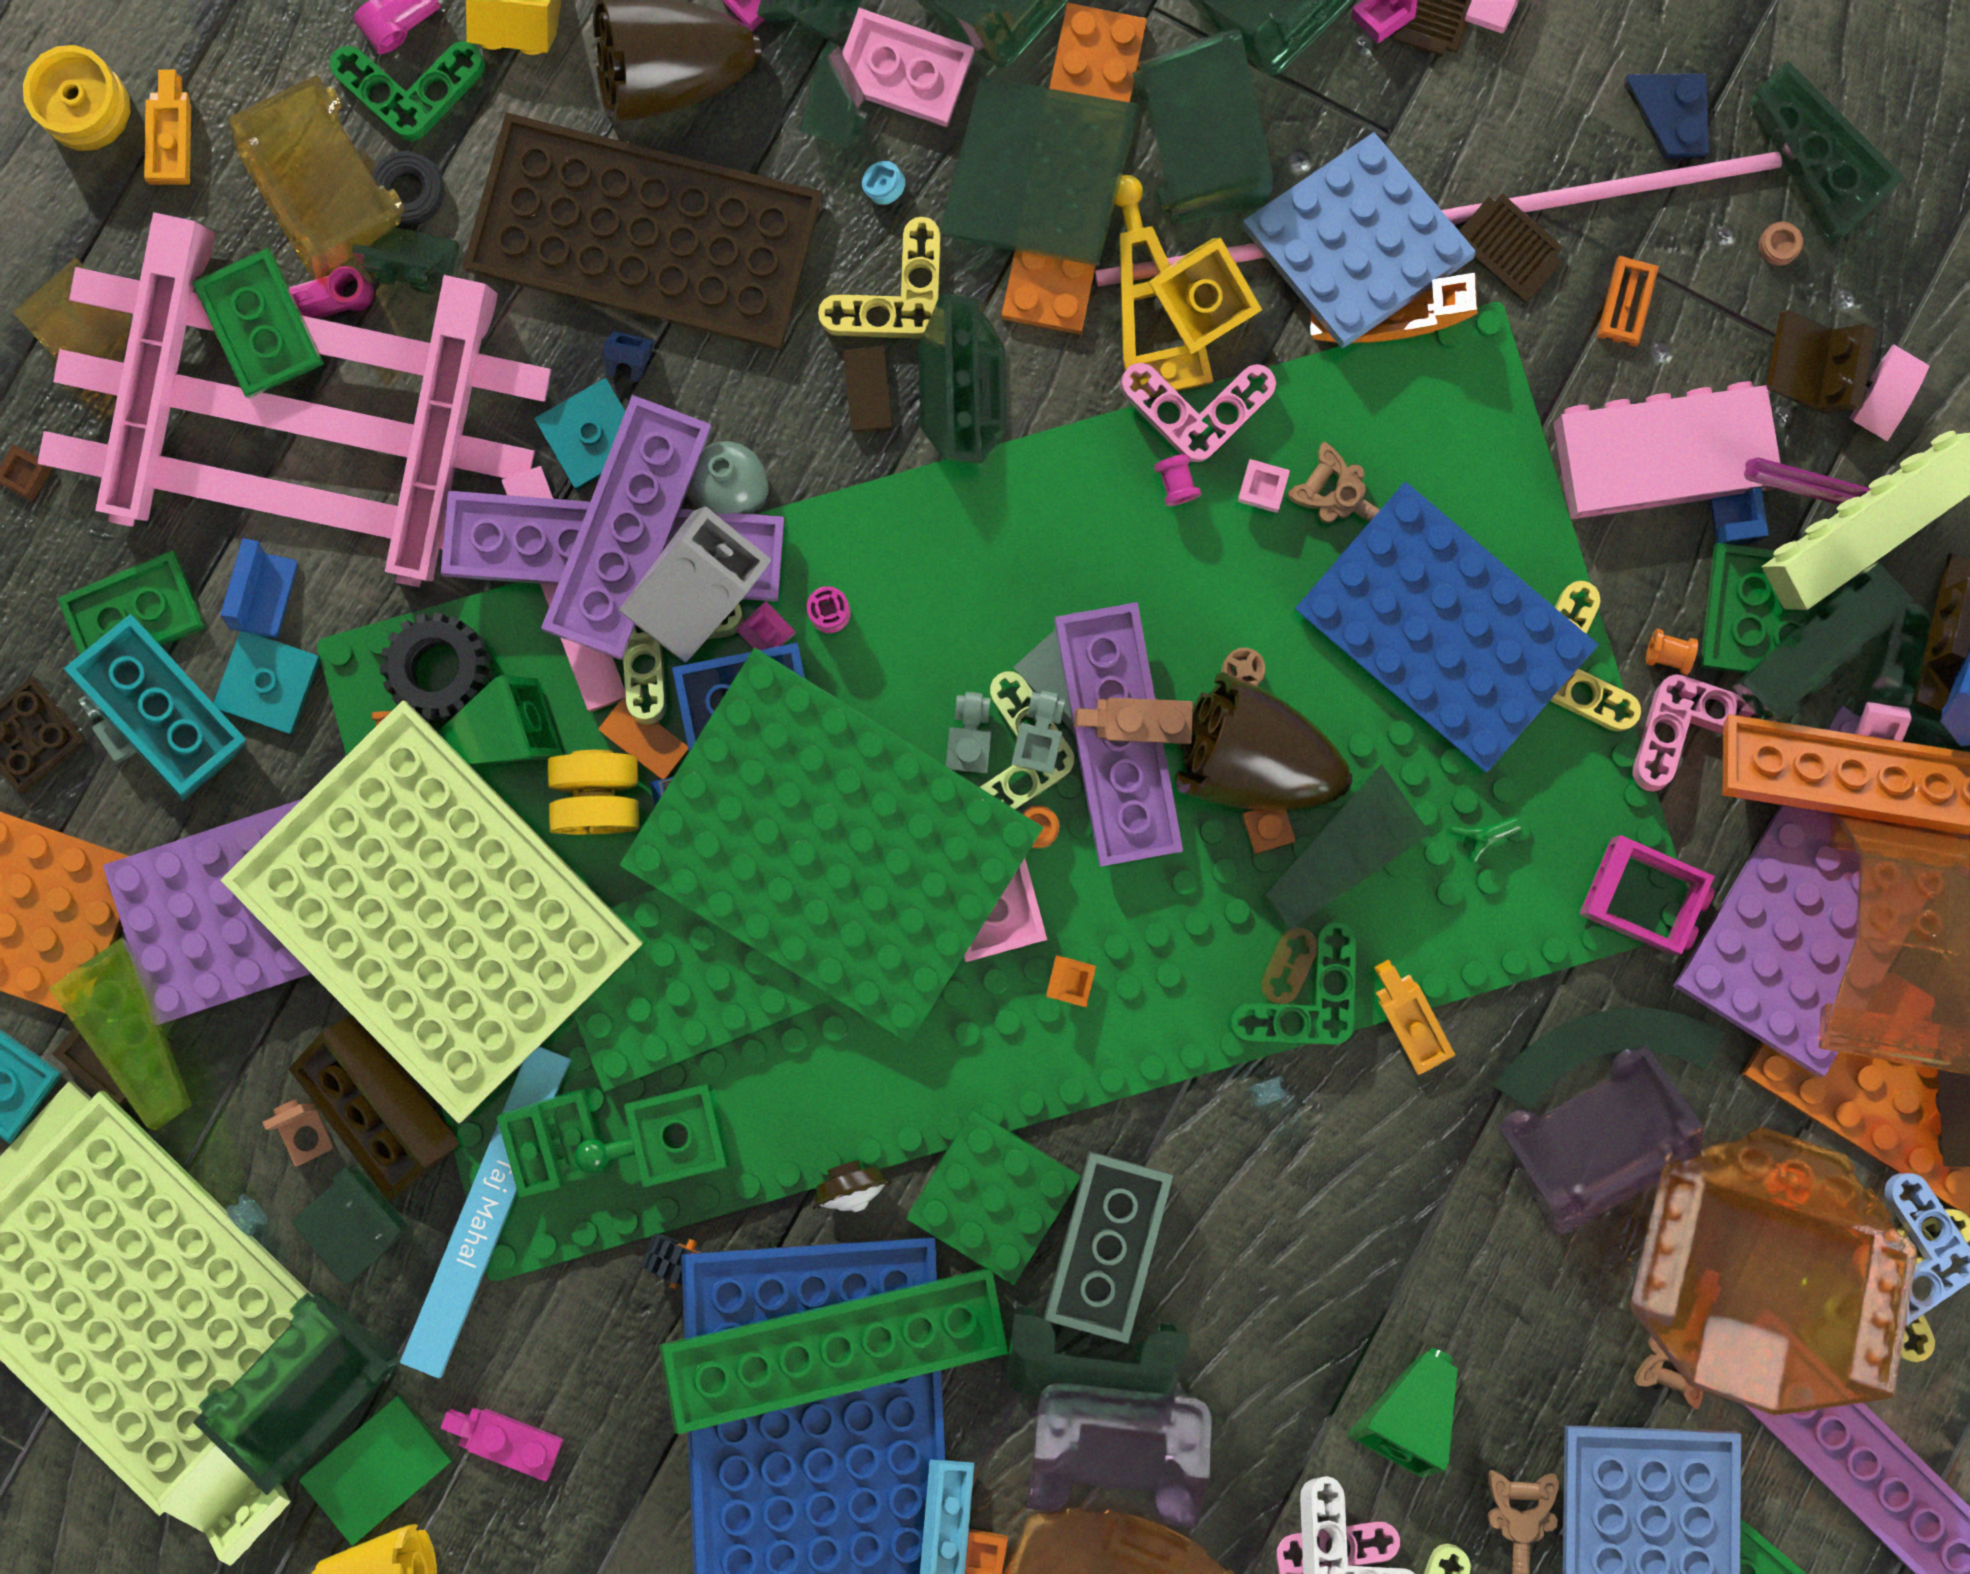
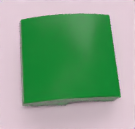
M584 1089L541 1100L496 1116L519 1198L557 1189L564 1183L602 1174L606 1171L605 1166L604 1169L597 1173H586L579 1169L575 1162V1151L579 1144L588 1139L598 1140Z

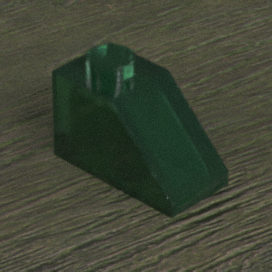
M830 43L820 52L800 131L847 147L856 136L862 137L866 128L868 113L863 112L866 97L839 47Z

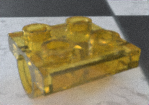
M77 258L73 259L13 311L56 360H58L59 349L97 357L124 334L132 324V318L126 312L69 300L75 267L87 269Z

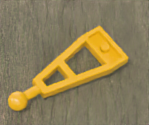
M1122 175L1112 183L1110 195L1113 202L1122 208L1127 232L1120 233L1119 236L1124 369L1126 371L1128 367L1137 363L1148 364L1177 392L1212 384L1213 377L1206 346L1193 354H1190L1184 345L1136 356L1134 301L1153 297L1156 294L1148 282L1133 285L1132 247L1146 244L1158 274L1169 267L1170 264L1153 226L1143 228L1138 203L1143 196L1142 184L1134 176ZM1134 374L1130 375L1133 380L1130 388L1135 393L1142 389L1150 398L1164 394L1160 388H1158L1154 395L1147 389L1146 383L1149 379L1146 375L1143 374L1140 377H1136Z

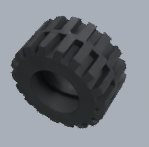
M424 613L417 615V621L413 623L409 620L401 623L400 626L403 630L399 634L392 632L387 638L392 641L389 649L385 647L382 649L381 656L386 660L385 664L380 665V674L386 678L383 686L393 696L391 699L397 705L403 700L407 701L425 721L431 723L432 721H438L442 724L447 723L487 686L488 681L494 679V672L490 669V664L494 662L492 654L486 649L488 646L477 632L461 620L453 616L449 618L442 613H434L433 617H429ZM437 646L453 648L459 658V670L454 681L440 691L428 692L422 689L416 676L417 665L421 657L428 650Z

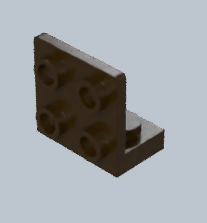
M1781 311L1779 313L1768 374L1767 390L1822 414L1862 409L1876 329L1866 324L1831 329L1793 311Z

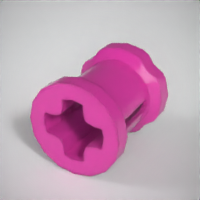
M1187 454L1173 456L1154 465L1155 472L1160 473L1167 497L1164 501L1166 506L1179 505L1201 495L1200 488L1194 486L1188 464L1191 461Z

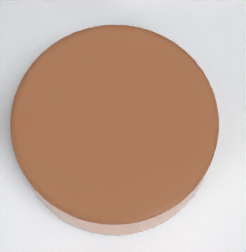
M1773 223L1760 236L1758 243L1759 252L1763 259L1772 265H1786L1800 254L1803 247V237L1799 229L1791 223Z

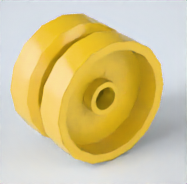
M76 45L56 46L40 54L28 68L23 82L24 103L31 117L64 147L77 151L98 150L113 143L125 130L131 113L130 96L122 80L93 51Z

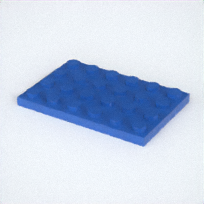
M1406 481L1295 608L1301 616L1485 773L1489 771L1599 645Z

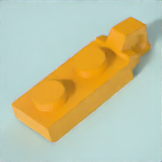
M158 70V93H150V100H146L144 178L149 185H190L191 104L189 94L182 92V77L176 73V70Z
M1389 959L1375 966L1374 969L1385 987L1376 992L1380 1000L1379 1004L1418 1076L1454 1057L1455 1053L1421 988L1413 981L1410 974L1401 979Z

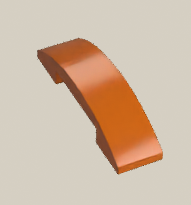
M1475 274L1433 280V289L1427 290L1352 343L1379 342L1414 337L1444 329L1472 317L1478 313ZM1311 312L1312 338L1336 342Z

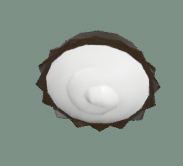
M859 1160L836 1166L827 1170L830 1180L816 1186V1203L813 1209L825 1207L840 1211L852 1210L858 1212L864 1210L868 1206L869 1201L877 1196L884 1186H890L892 1181L887 1180L878 1167L862 1170Z

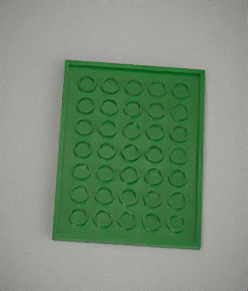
M754 647L619 866L910 1044L1044 827Z

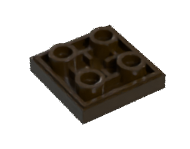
M30 677L0 702V771L18 793H25L88 741L36 677Z

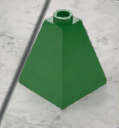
M507 675L496 677L437 731L470 766L542 761L563 755L537 678Z
M1430 1348L1429 1351L1419 1355L1350 1428L1347 1437L1420 1478L1445 1471L1449 1463L1458 1368L1451 1365L1453 1358L1435 1348Z

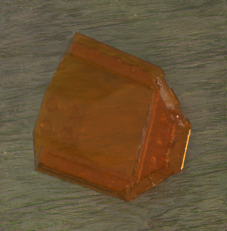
M1831 813L1830 848L1857 852L1860 857L1856 938L1834 1003H1826L1821 1007L1819 1049L1970 1075V835Z
M1761 1127L1748 1132L1745 1138L1732 1143L1728 1140L1699 1151L1695 1157L1682 1162L1677 1159L1663 1166L1629 1308L1689 1386L1772 1415L1893 1398L1918 1251L1909 1237L1902 1238L1889 1221L1892 1215L1872 1189L1866 1190L1853 1173L1856 1169L1845 1154Z

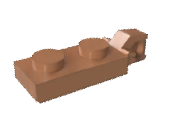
M1131 698L1097 699V709H1075L1074 726L1096 727V738H1105V741L1191 744L1193 701Z

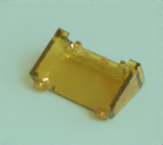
M318 75L228 117L233 143L240 160L313 280L330 275L333 270L344 265L401 223V213L405 211L394 189L387 191L383 185L378 186L340 124L337 111L342 109V104L337 93L331 85L325 88Z

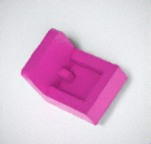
M1363 0L1352 8L1351 18L1374 41L1380 43L1415 18L1417 0Z

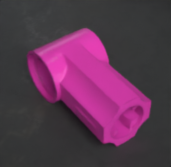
M370 0L356 11L353 20L378 54H386L400 46L407 37V31L440 9L441 5L438 0Z
M348 266L336 268L329 276L289 288L301 315L315 319L346 310L362 311L368 308L374 298V288L371 282L357 270ZM351 281H357L358 288L354 295L344 298L343 291L345 286Z

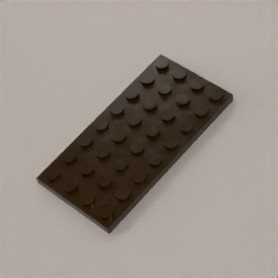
M506 112L462 268L468 273L782 351L822 203L823 193L819 190Z

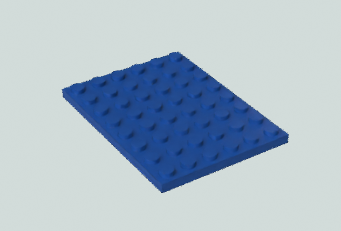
M927 1237L681 1254L684 1339L937 1280L935 1238ZM941 1370L688 1432L693 1574H920L930 1459L945 1460Z

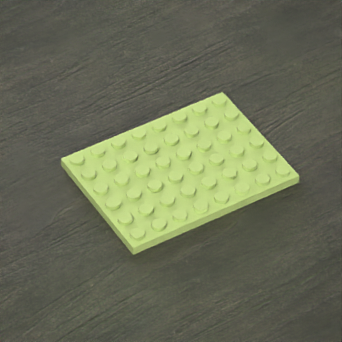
M404 700L220 880L459 1124L644 944L424 718Z
M99 1091L0 1191V1360L159 1516L164 1511L161 1510L158 1504V1498L206 1446L216 1440L229 1446L345 1328L105 1091Z

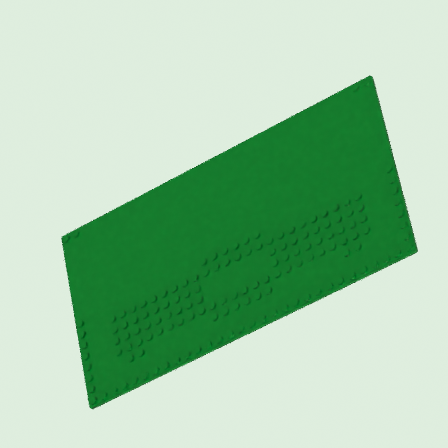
M1492 302L1478 306V313L1472 317L1434 332L1389 341L1350 343L1343 349L1339 346L1267 367L1275 376V391L1209 458L1201 462L1191 461L1188 464L1194 486L1200 488L1201 495L1179 505L1166 506L1164 501L1167 497L1160 473L1155 472L1154 465L1162 460L1181 454L1134 406H1130L754 514L784 517L778 602H766L795 630L796 634L784 645L798 643L805 679L945 766L949 728L964 729L965 726L963 721L955 720L957 695L965 696L966 692L983 693V698H991L990 686L993 679L1003 672H1015L1013 667L1055 630L1054 617L1072 614L1074 611L1079 613L1138 602L1154 695L1157 700L1193 701L1194 707L1201 692L1209 694L1217 685V683H1214L1215 677L1218 673H1221L1223 662L1232 651L1238 648L1253 649L1262 656L1265 662V674L1257 686L1279 697L1301 712L1329 738L1349 765V772L1352 773L1350 789L1345 796H1339L1334 802L1315 807L1286 810L1296 842L1254 855L1242 814L1256 809L1213 803L1178 791L1175 783V774L1178 770L1183 771V751L1179 750L1180 744L1163 743L1183 851L1099 866L1075 736L1062 721L1060 724L1054 723L1058 730L1062 732V736L1074 754L1072 770L1065 778L1017 809V811L1023 813L1032 806H1045L1056 814L1059 821V832L1055 841L1044 848L1031 847L1025 857L1045 929L1046 941L966 962L963 957L910 1044L839 1000L834 999L607 1092H603L572 1013L540 1046L572 1059L557 1096L580 1089L585 1090L599 1141L603 1144L631 1138L624 1104L707 1084L727 1167L643 1188L636 1155L609 1160L606 1165V1171L602 1174L567 1182L557 1189L519 1198L517 1192L486 1268L487 1277L491 1281H500L647 1238L655 1233H664L816 1188L817 1185L830 1180L827 1170L852 1161L859 1160L862 1170L871 1167L883 1169L947 1150L972 1109L980 1112L1005 1129L1012 1131L1307 1045L1305 1043L1240 1040L1233 1034L1229 1021L1235 1008L1242 1004L1314 1005L1316 938L1320 929L1328 923H1345L1352 928L1356 937L1353 1031L1388 1021L1376 992L1385 987L1374 969L1375 966L1388 959L1396 968L1401 979L1410 974L1413 981L1421 988L1429 1006L1433 1008L1647 945L1579 915L1611 838L1622 835L1678 860L1657 792L1642 789L1633 777V766L1641 742L1636 725L1624 731H1612L1549 701L1489 771L1485 773L1295 610L1296 606L1369 523L1354 512L1347 518L1341 519L1337 516L1333 522L1324 523L1318 516L1319 509L1307 508L1289 500L1287 493L1295 486L1305 484L1318 466L1317 454L1323 442H1326L1343 458L1347 468L1354 464L1364 469L1365 475L1361 481L1365 484L1366 488L1363 496L1364 500L1381 510L1406 481L1554 607L1560 594L1572 583L1577 581L1591 583L1503 304ZM1238 376L1178 392V394L1200 414ZM1247 376L1250 384L1240 395L1237 394L1235 389L1231 390L1232 394L1242 399L1248 410L1252 406L1245 401L1257 390L1262 394L1265 393L1261 387L1265 380L1261 376L1255 379ZM1155 399L1144 402V404L1150 409ZM1167 401L1158 406L1157 414L1163 423L1174 424L1179 420L1180 411L1176 404ZM1224 402L1216 407L1215 413L1219 422L1225 425H1231L1236 422L1238 412L1234 405ZM1206 417L1202 419V422L1209 426L1198 436H1194L1192 433L1188 435L1192 440L1188 447L1193 452L1199 448L1205 452L1207 449L1204 446V442L1214 432L1217 434L1218 439L1223 436V434L1210 426ZM1250 459L1290 470L1277 513L1237 502ZM1334 473L1327 480L1319 495L1325 497L1336 490L1338 477ZM516 582L324 637L317 643L318 653L346 756L376 727V721L371 719L372 712L392 711L398 706L391 699L393 696L383 686L386 678L380 674V665L385 664L386 659L381 656L383 647L390 648L392 641L387 638L392 632L399 634L403 630L400 626L401 623L406 620L413 623L417 621V615L424 613L429 617H433L434 613H442L449 618L453 616L477 632L487 644V651L492 654L494 663L490 664V669L494 672V679L501 675L538 679L563 755H569L571 752L580 750H611L614 753H628L598 730L619 702L589 713L561 638L542 631L541 627L549 606L541 584ZM831 586L839 589L844 593L850 606L851 616L849 622L843 630L837 633L827 634L820 632L813 626L808 616V599L815 590L821 587ZM1580 591L1575 596L1570 595L1569 598L1575 604L1571 613L1566 616L1568 619L1574 621L1577 612L1584 606L1589 607L1590 604L1584 601L1586 595L1584 592ZM742 599L739 604L744 617L743 622L765 601ZM1598 608L1586 634L1599 645L1578 669L1624 690ZM729 613L721 622V625L728 624V617L735 615ZM1574 621L1581 627V621ZM635 625L637 633L644 632L641 628ZM738 632L729 637L707 639L686 663L663 646L667 707L663 718L657 723L687 746L672 667L752 652L753 648ZM437 646L428 650L421 657L417 665L416 676L419 686L428 692H436L448 687L458 674L459 658L457 652L449 646ZM648 654L639 655L633 661L632 669L638 674L649 673L655 666V659ZM613 657L625 688L623 659L620 660ZM1004 681L1000 684L1002 691L998 694V697L1001 700L1008 697L1012 701L1015 710L1008 713L1011 718H1014L1021 709L1029 706L1030 700L1027 699L1022 705L1016 696V691L1020 688L1017 683L1009 685ZM1577 682L1571 689V697L1577 704L1588 705L1592 701L1593 690L1588 684ZM640 685L643 690V702L636 704V706H640L644 713L650 712V706L657 704V702L652 701L648 685ZM1603 692L1601 702L1594 708V712L1598 714L1599 709L1602 707L1613 710L1615 712L1614 720L1617 722L1623 718L1630 717V714L1625 712L1626 704L1624 702L1616 706L1603 702L1608 697V694ZM990 699L988 723L980 722V725L977 726V730L991 731L987 774L954 771L978 787H981L1012 766L1017 742L1016 736L994 705L992 699ZM1026 715L1021 720L1020 725L1024 723L1036 726V723H1034L1035 718L1027 717ZM426 721L436 732L446 724H441L438 721H432V723ZM1064 752L1057 754L1055 768L1058 771L1064 769L1062 763L1066 758ZM684 759L680 762V764H679V765L676 767V769L672 772V774L669 776V778L674 777V775H675L676 772L678 771L679 767H680L681 764L683 763ZM548 760L471 766L609 908L656 889L619 866L655 808L650 783L662 780L640 762H638V785L628 790L615 791V796L629 797L639 801L640 829L624 833L570 835L550 832L549 803L558 799L570 798L572 793L560 792L548 787ZM1036 771L1040 780V784H1043L1046 781H1048V779L1043 776V772ZM1016 772L1009 778L1008 786L1014 794L1025 795L1032 789L1033 781L1027 773ZM1001 783L993 786L998 791V795L995 796L996 798L1004 800V803L1009 806L1014 803L1005 796ZM1512 817L1517 818L1521 827L1520 833L1491 844L1482 852L1477 862L1470 859L1476 847V841L1472 838L1451 834L1450 832L1452 826L1462 828L1484 827ZM1629 857L1607 912L1668 938L1686 896V884L1680 879ZM1333 929V934L1325 937V944H1329L1333 948V959L1323 957V966L1339 964L1347 967V958L1338 960L1339 948L1347 945V938L1341 937L1338 929ZM1056 956L1096 966L1086 1007L1046 997ZM1330 971L1324 977L1323 986L1330 995H1340L1346 989V978L1342 973ZM1322 999L1323 1009L1331 1007V1018L1328 1021H1323L1322 1026L1323 1029L1330 1030V1037H1334L1337 1031L1345 1029V1023L1337 1019V1008L1346 1009V1000L1330 1002ZM1246 1010L1245 1017L1238 1018V1026L1245 1027L1246 1034L1248 1035L1252 1034L1254 1027H1268L1266 1036L1273 1037L1274 1033L1271 1023L1275 1011L1267 1010L1269 1019H1259L1253 1017L1252 1010ZM1287 1012L1280 1019V1029L1287 1036H1296L1303 1029V1019L1296 1012ZM521 1065L460 1124L442 1107L445 1122L450 1126L455 1138L460 1143L453 1152L466 1200L498 1124L496 1116L503 1112ZM671 1123L664 1129L663 1140L667 1146L680 1148L687 1142L688 1132L682 1124Z

